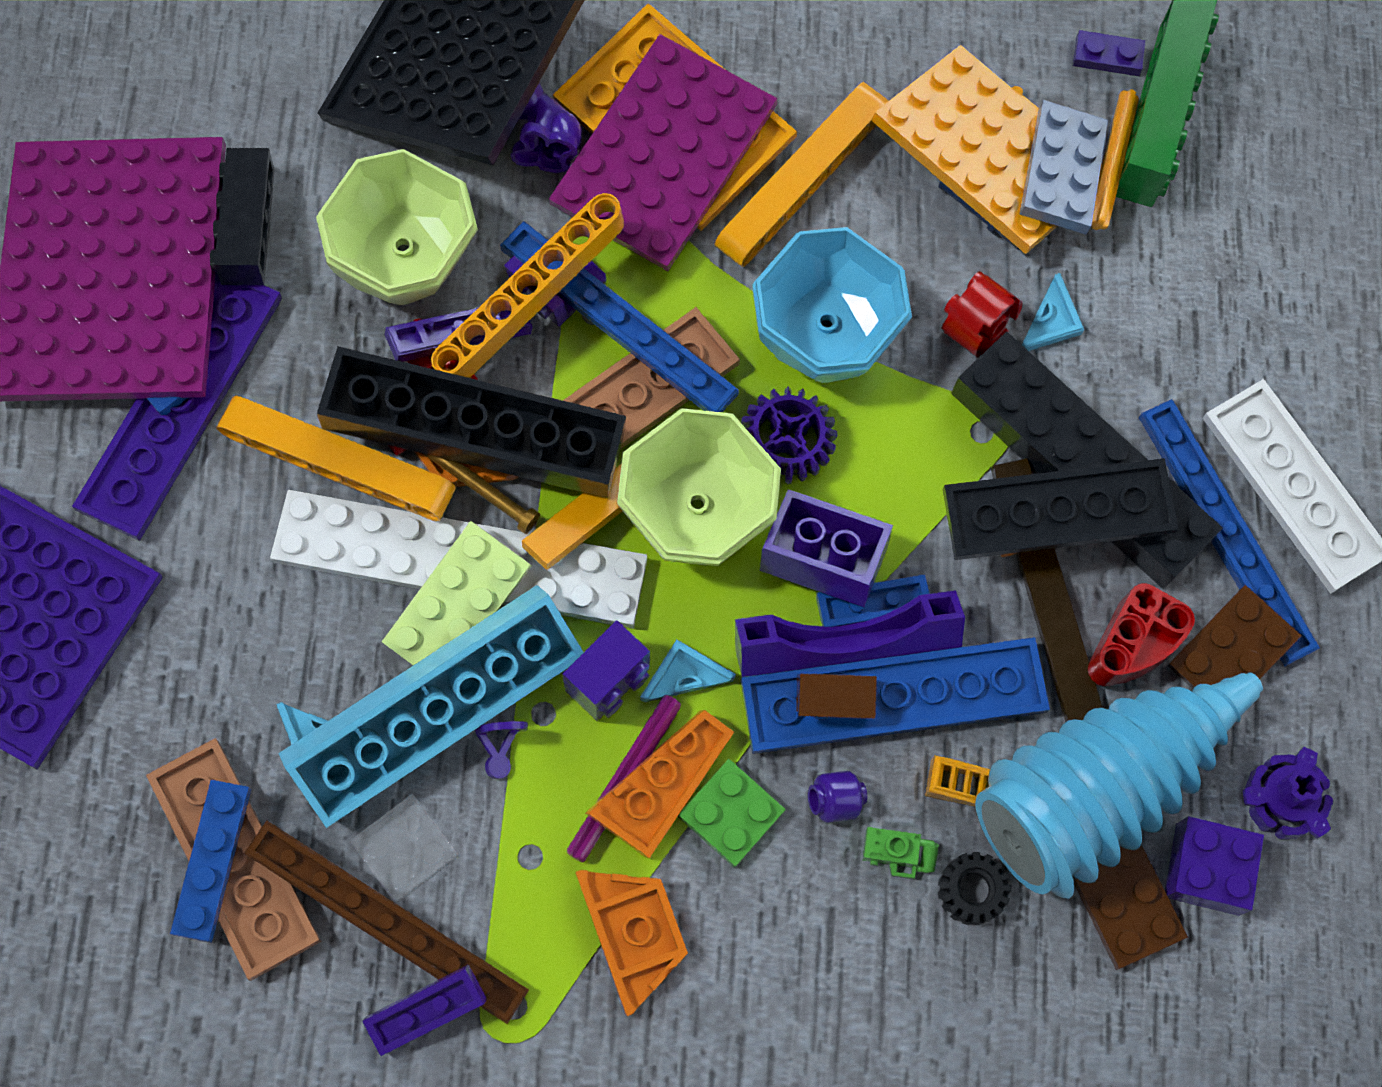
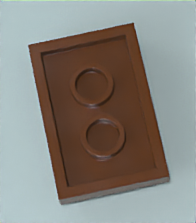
M1244 585L1167 666L1192 689L1199 684L1213 685L1225 678H1231L1240 673H1253L1260 680L1302 635L1250 588Z
M1142 844L1136 850H1128L1120 846L1121 858L1119 864L1115 867H1108L1097 862L1099 873L1097 880L1093 883H1085L1072 876L1079 896L1116 970L1188 938Z

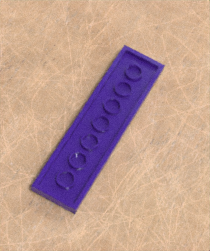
M216 271L206 397L188 398L179 406L172 407L170 413L162 416L147 398L136 399L73 503L72 507L75 511L138 541L141 540L282 300L280 292L265 285H221Z

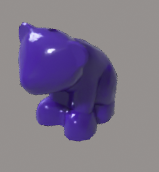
M539 83L519 118L527 119L528 123L523 124L520 141L516 142L512 147L511 159L521 166H538L543 171L553 173L565 172L570 168L571 160L578 153L582 139V128L577 118L556 100L547 95Z

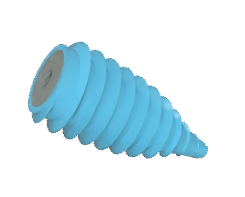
M1240 673L1234 677L1225 678L1213 685L1199 684L1192 691L1183 687H1171L1164 694L1158 691L1147 690L1141 692L1135 700L1119 698L1110 704L1109 709L1094 708L1087 712L1083 720H1068L1061 726L1059 733L1047 732L1042 734L1037 739L1035 746L1029 745L1018 748L1013 754L1012 760L1003 759L996 761L989 771V787L980 792L975 801L980 825L991 847L1012 875L1028 889L1038 894H1047L1051 891L1061 898L1069 899L1074 893V880L1072 876L1085 883L1095 882L1099 873L1097 862L1108 867L1117 866L1121 858L1120 846L1128 850L1140 848L1142 843L1141 829L1151 833L1160 831L1163 824L1162 811L1176 814L1181 810L1183 805L1181 791L1189 794H1195L1199 791L1201 779L1198 767L1206 771L1214 769L1216 757L1213 748L1216 744L1222 746L1227 744L1228 730L1235 722H1240L1242 714L1260 697V692L1263 691L1261 681L1253 673Z

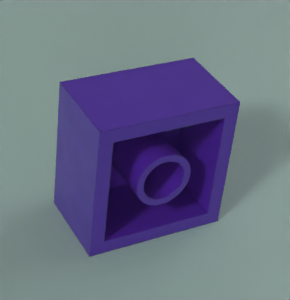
M616 620L562 673L565 691L596 721L603 715L609 718L623 704L620 698L630 688L633 691L639 689L649 678L650 675L647 671L650 667V651Z
M1190 816L1179 821L1175 827L1165 886L1168 898L1237 916L1252 911L1264 835Z

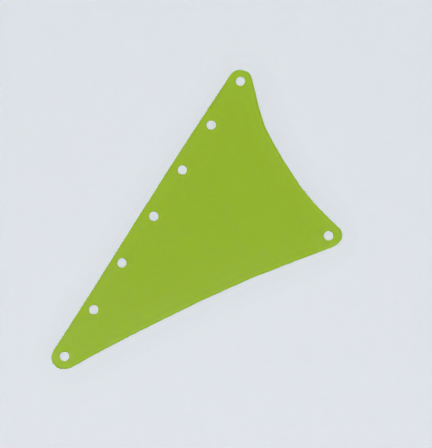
M581 236L576 238L573 243L580 245L589 238ZM613 240L591 260L605 273L607 278L605 285L662 330L695 307L698 308L740 359L739 365L723 376V378L739 389V395L722 413H732L741 422L742 417L749 416L747 409L750 404L758 406L757 399L761 394L770 400L771 390L776 389L779 395L783 396L785 388L788 386L791 388V395L798 396V392L804 389V399L809 400L812 396L817 395L818 402L816 407L827 405L829 409L825 417H834L835 424L831 428L837 431V438L832 441L836 445L833 454L828 455L830 460L827 466L819 465L820 470L816 476L807 471L806 480L803 482L795 474L792 477V482L787 484L785 482V475L780 474L777 513L789 489L893 525L889 546L874 583L886 581L945 517L947 513L943 495L944 485L978 481L1008 448L994 433L992 439L987 443L974 441L971 437L970 429L974 423L980 422V420L951 394L952 391L910 377L879 362H875L866 373L859 377L821 383L778 360L760 341L753 291L713 264L689 240L669 271L662 269ZM578 311L574 312L561 325L552 398L562 401L630 354V352L596 325L586 323L582 319V314ZM690 400L686 402L684 405L679 407L677 410L672 412L670 415L665 417L663 420L658 422L656 425H654L649 430L644 432L642 435L637 437L635 440L630 442L628 445L623 447L620 450L616 467L622 464L623 452L625 450H627L629 447H631L633 444H635L637 441H639L641 438H643L645 435H647L649 432H651L653 429L659 426L662 422H664L678 410L682 408L693 410L702 409H700ZM784 413L789 417L799 416L792 413ZM768 420L759 429V435L763 444L768 442L769 436L773 434L770 429L771 423ZM810 427L807 434L803 437L807 442L806 448L809 452L817 444V436L813 427ZM786 453L777 454L780 457L793 458ZM541 482L538 507L540 517L537 521L536 529L584 492ZM694 500L691 505L695 509H700L704 506V503L701 500ZM623 511L583 542L585 544L647 555V564L634 629L625 628L650 651V667L647 671L650 676L639 689L633 691L630 688L620 698L623 704L612 716L607 718L603 715L598 721L565 691L563 672L516 702L514 721L528 722V730L518 732L511 743L509 760L511 769L507 778L485 962L526 987L529 991L524 997L527 1001L525 1015L519 1019H511L508 1024L480 1007V1021L483 1029L492 1038L503 1043H520L534 1037L548 1023L583 969L601 946L575 872L587 870L588 872L614 873L650 878L688 828L677 817L650 858H645L606 828L584 862L575 860L567 853V848L588 816L585 813L596 804L661 699L644 702L640 700V696L676 639L736 674L735 679L731 683L671 696L681 703V707L655 750L700 710H706L734 731L686 803L687 805L728 759L736 764L751 745L741 686L742 676L735 651V619L772 614L790 622L822 626L816 601V594L819 591L760 571L762 548L773 523L718 566L665 561ZM562 616L583 652L611 626V624ZM539 702L550 703L555 708L556 717L547 726H540L532 720L531 711ZM533 844L542 851L543 860L536 869L527 870L519 864L518 853L525 845Z

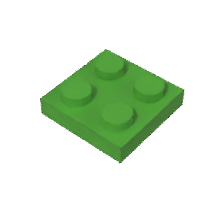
M728 759L680 812L678 818L735 868L786 809L734 762Z

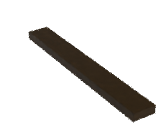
M1028 458L994 465L991 468L993 479L1032 474ZM1055 548L1016 553L1065 722L1073 719L1083 720L1088 711L1103 707L1096 684L1088 673V657Z

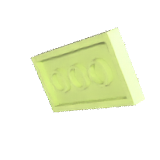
M470 521L387 633L382 643L409 663L415 665L501 609L532 565Z

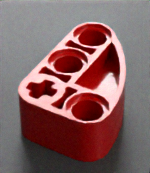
M1140 583L1134 586L1119 602L1089 662L1088 673L1092 681L1103 687L1113 686L1137 679L1152 671L1169 657L1189 635L1195 623L1194 613L1191 608L1153 585ZM1167 618L1175 622L1177 629L1168 623ZM1119 629L1128 633L1130 640L1125 639ZM1104 659L1111 661L1116 671L1108 668Z

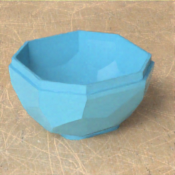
M848 227L799 231L752 284L760 341L778 360L821 383L859 377L866 373L912 318L906 275L903 267ZM828 320L833 325L831 327H824L821 322Z

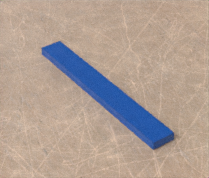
M523 221L500 244V248L508 257L512 258L515 256L524 264L548 240ZM553 261L547 268L557 269L563 262ZM583 268L556 294L703 411L723 412L739 395V389Z
M1171 399L1141 413L1139 420L1161 457L1165 458L1166 466L1179 488L1223 527L1211 542L1239 590L1246 585L1302 635L1280 658L1284 667L1320 649L1174 401Z

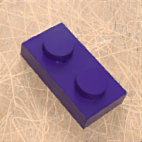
M1079 30L1076 36L1073 66L1139 77L1143 69L1146 40Z

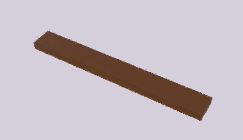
M267 820L244 852L245 855L436 979L439 980L469 965L487 998V1001L480 1007L506 1024L509 1023L529 991L526 987Z

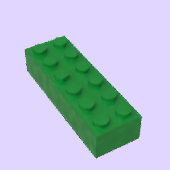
M1217 0L1171 1L1159 27L1138 102L1117 189V198L1152 208L1158 196H1165L1170 180H1174L1180 160L1176 159L1178 150H1182L1188 133L1187 130H1184L1186 121L1189 122L1196 101L1192 100L1193 94L1198 91L1204 72L1200 71L1202 63L1206 62L1211 48V43L1208 42L1209 35L1214 33L1219 19V14L1214 13Z

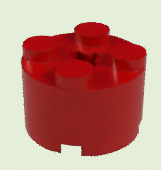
M979 271L971 278L965 292L961 296L955 294L946 304L944 312L948 316L941 329L946 335L979 358L980 354L982 355L1006 331L1009 332L1005 328L1009 318L1011 317L1016 321L1021 312L1023 302L991 277Z

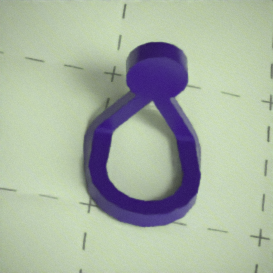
M528 722L488 723L475 729L477 737L490 755L485 762V770L489 777L500 779L509 774L511 764L505 755L515 735L518 732L528 730ZM510 730L497 752L486 734L492 731Z

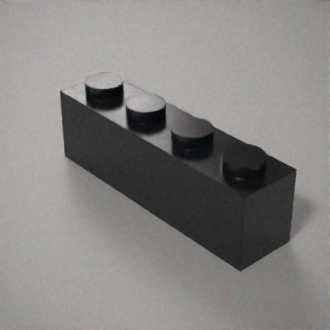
M227 148L225 162H221L219 165V175L223 187L222 191H217L216 206L220 216L219 220H214L213 236L217 244L216 249H211L210 266L212 271H217L221 285H264L275 172L269 148Z

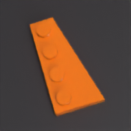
M700 710L585 814L645 858H650L734 731L706 710Z

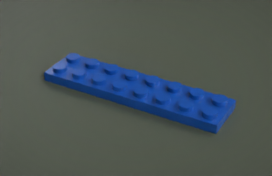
M1035 637L741 678L752 754L1047 713L1050 710ZM797 674L877 676L875 719L798 716V712H796Z

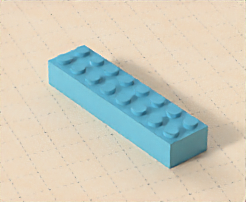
M536 585L278 754L285 769L327 828L569 668L584 652L549 594Z

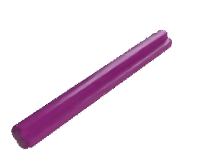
M669 695L662 697L598 801L654 752L680 710L681 703ZM587 816L567 848L568 855L579 862H584L605 828Z

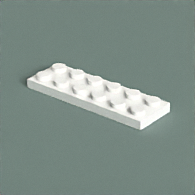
M1264 379L1204 415L1203 420L1330 594L1382 562L1381 536Z

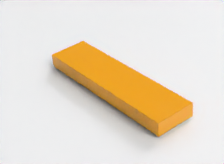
M622 464L615 468L608 498L588 493L581 494L522 540V548L548 570L619 515L622 510L618 506L617 500Z

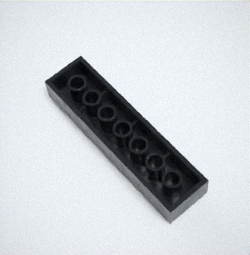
M1007 331L958 377L951 392L959 402L1021 459L1028 458L1030 467L1037 474L1148 460ZM1170 479L1169 482L1179 530L1174 534L1111 541L1162 589L1223 529Z
M337 346L317 411L321 428L324 430L608 498L626 427V416L339 346Z

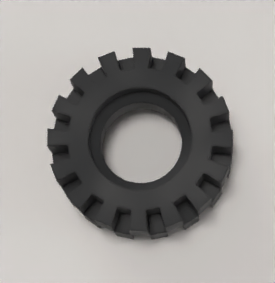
M973 852L968 855L965 853L954 859L942 871V876L938 881V886H940V891L937 892L938 898L942 899L943 905L941 906L944 911L948 910L951 913L950 917L952 919H959L965 925H982L997 917L1004 911L1003 908L1008 905L1010 900L1008 894L1011 892V885H1008L1007 880L1010 877L1008 872L1004 873L1001 867L1003 865L999 861L995 863L992 860L993 856L988 854L982 856L980 852ZM976 874L987 882L989 891L987 898L983 902L974 904L963 898L960 892V882L964 876Z

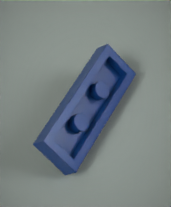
M924 574L874 583L865 607L822 592L816 594V601L822 626L833 627L868 621L907 604L919 595L930 593Z

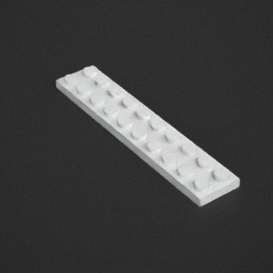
M288 490L270 559L273 563L421 589L469 522L448 518L433 521L409 511ZM476 524L532 565L504 605H507L538 585L549 594L562 616L611 625L618 620L624 627L634 629L647 564L646 554L582 543L554 566L546 570L522 548V540L530 533L524 534L519 531Z

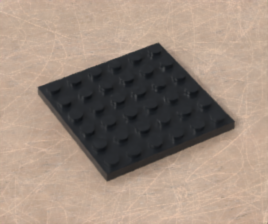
M384 0L320 107L318 115L323 121L493 166L585 0Z

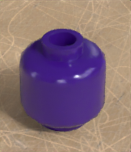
M851 771L820 774L808 789V803L812 813L818 815L826 823L856 819L860 815L863 805L867 803L868 798L865 784L859 782L857 776Z

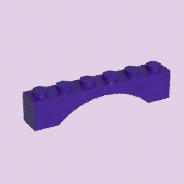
M954 590L919 595L907 604L885 615L868 621L833 627L803 625L786 621L772 614L735 619V651L741 676L747 677L960 648L963 643L965 615L957 592Z

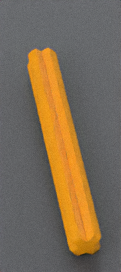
M1133 89L1121 91L1118 97L1099 176L1091 226L1094 230H1105L1110 223L1139 97Z

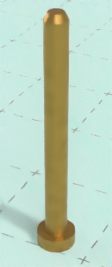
M423 454L519 523L517 529L524 534L530 532L540 517L538 511L530 508L528 511L460 462Z

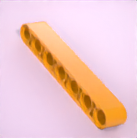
M860 83L724 227L715 241V247L738 265L745 267L877 126L871 121L875 111L889 100L867 83Z
M607 193L598 194L593 197L435 349L431 358L434 370L467 378L476 373L622 231L624 218L618 199ZM604 212L614 213L609 219H599V216ZM581 236L589 238L580 245L573 243L576 238ZM553 261L563 262L557 269L547 268ZM527 286H537V289L532 294L525 295L521 293ZM504 310L511 311V314L506 319H495L499 312ZM477 335L485 336V339L480 344H469L473 337ZM451 360L459 361L453 370H443L447 362Z
M240 396L232 397L216 426V429L221 434L231 440L433 521L441 520L456 490V486L437 474Z

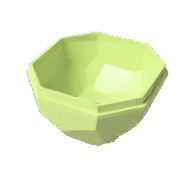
M405 149L356 159L316 216L326 262L330 269L357 290L389 303L402 306L434 295L450 275L478 231L466 183ZM401 245L409 246L405 251L398 250V247Z
M682 408L623 452L617 504L665 561L718 566L776 521L781 468L734 414ZM694 500H701L704 506L700 509H695L691 503Z

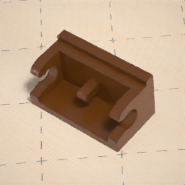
M797 674L796 712H798V716L875 719L877 676Z

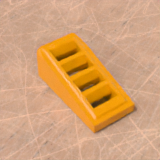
M934 755L930 763L925 796L976 807V797L985 790L990 769ZM944 770L950 772L948 788L941 787ZM958 773L965 775L962 792L955 790ZM973 776L979 778L976 796L970 794Z

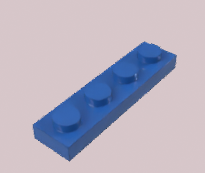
M216 780L210 781L173 920L171 935L212 943L252 790L249 787Z

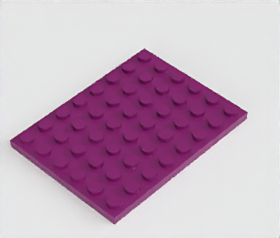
M223 137L30 141L15 143L0 264V402L206 397L216 271H212L210 266L211 249H216L217 244L213 236L214 220H219L220 216L216 206L217 191H222L223 187L219 175V165L221 162H225L226 143Z

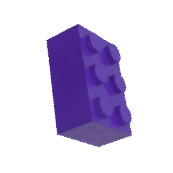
M788 489L777 513V519L773 522L763 545L760 571L865 607L887 552L893 525Z

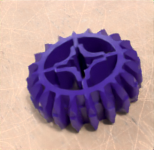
M789 386L785 388L783 396H780L776 389L771 390L770 400L761 394L757 399L758 406L750 404L747 409L749 416H744L741 420L742 425L781 468V475H785V482L787 484L792 482V477L795 474L803 482L806 480L807 471L816 476L820 470L819 465L827 466L830 460L828 455L833 454L836 448L832 441L837 438V431L831 429L835 424L834 417H825L829 409L827 405L816 407L818 402L817 395L812 396L809 400L804 399V389L798 392V396L791 395L792 391ZM784 413H792L799 416L789 417ZM768 420L771 423L770 429L773 434L769 436V441L763 444L759 435V429ZM813 427L817 436V444L809 452L806 448L807 442L803 437L807 434L808 429ZM786 453L793 458H784L777 456V454Z

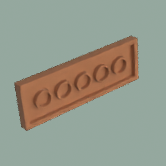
M697 307L663 330L722 377L740 363L738 356ZM630 353L563 401L626 416L622 449L684 405L689 399Z
M216 738L146 775L189 861L210 781L216 780L241 785ZM249 801L218 921L247 979L252 981L322 941L293 885L244 854L262 828V824Z

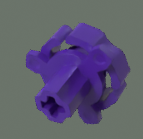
M1302 747L1296 756L1291 754L1274 755L1265 761L1264 765H1260L1251 771L1245 789H1243V799L1245 805L1250 806V817L1261 831H1269L1277 825V822L1267 815L1264 805H1267L1273 815L1280 820L1300 822L1302 824L1295 828L1281 826L1276 829L1275 835L1278 839H1296L1308 832L1318 839L1331 830L1326 818L1334 801L1330 795L1322 797V792L1330 787V781L1321 769L1316 766L1317 752ZM1280 767L1270 774L1266 779L1264 787H1261L1260 781L1264 773L1268 769Z

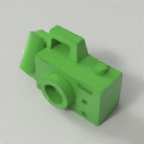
M867 827L862 861H868L873 866H878V863L889 864L891 876L915 879L916 872L929 873L935 871L939 844L933 840L921 839V834ZM920 847H923L921 863L918 864ZM897 866L911 867V874L897 872Z

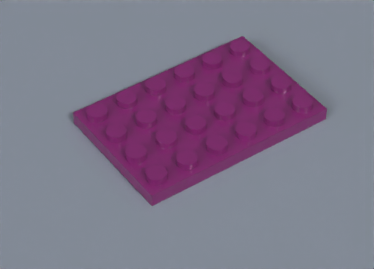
M659 34L550 196V205L573 217L596 195L607 193L615 196L620 203L624 227L613 241L662 269L669 271L777 106V98ZM604 212L599 216V219H609L614 213Z

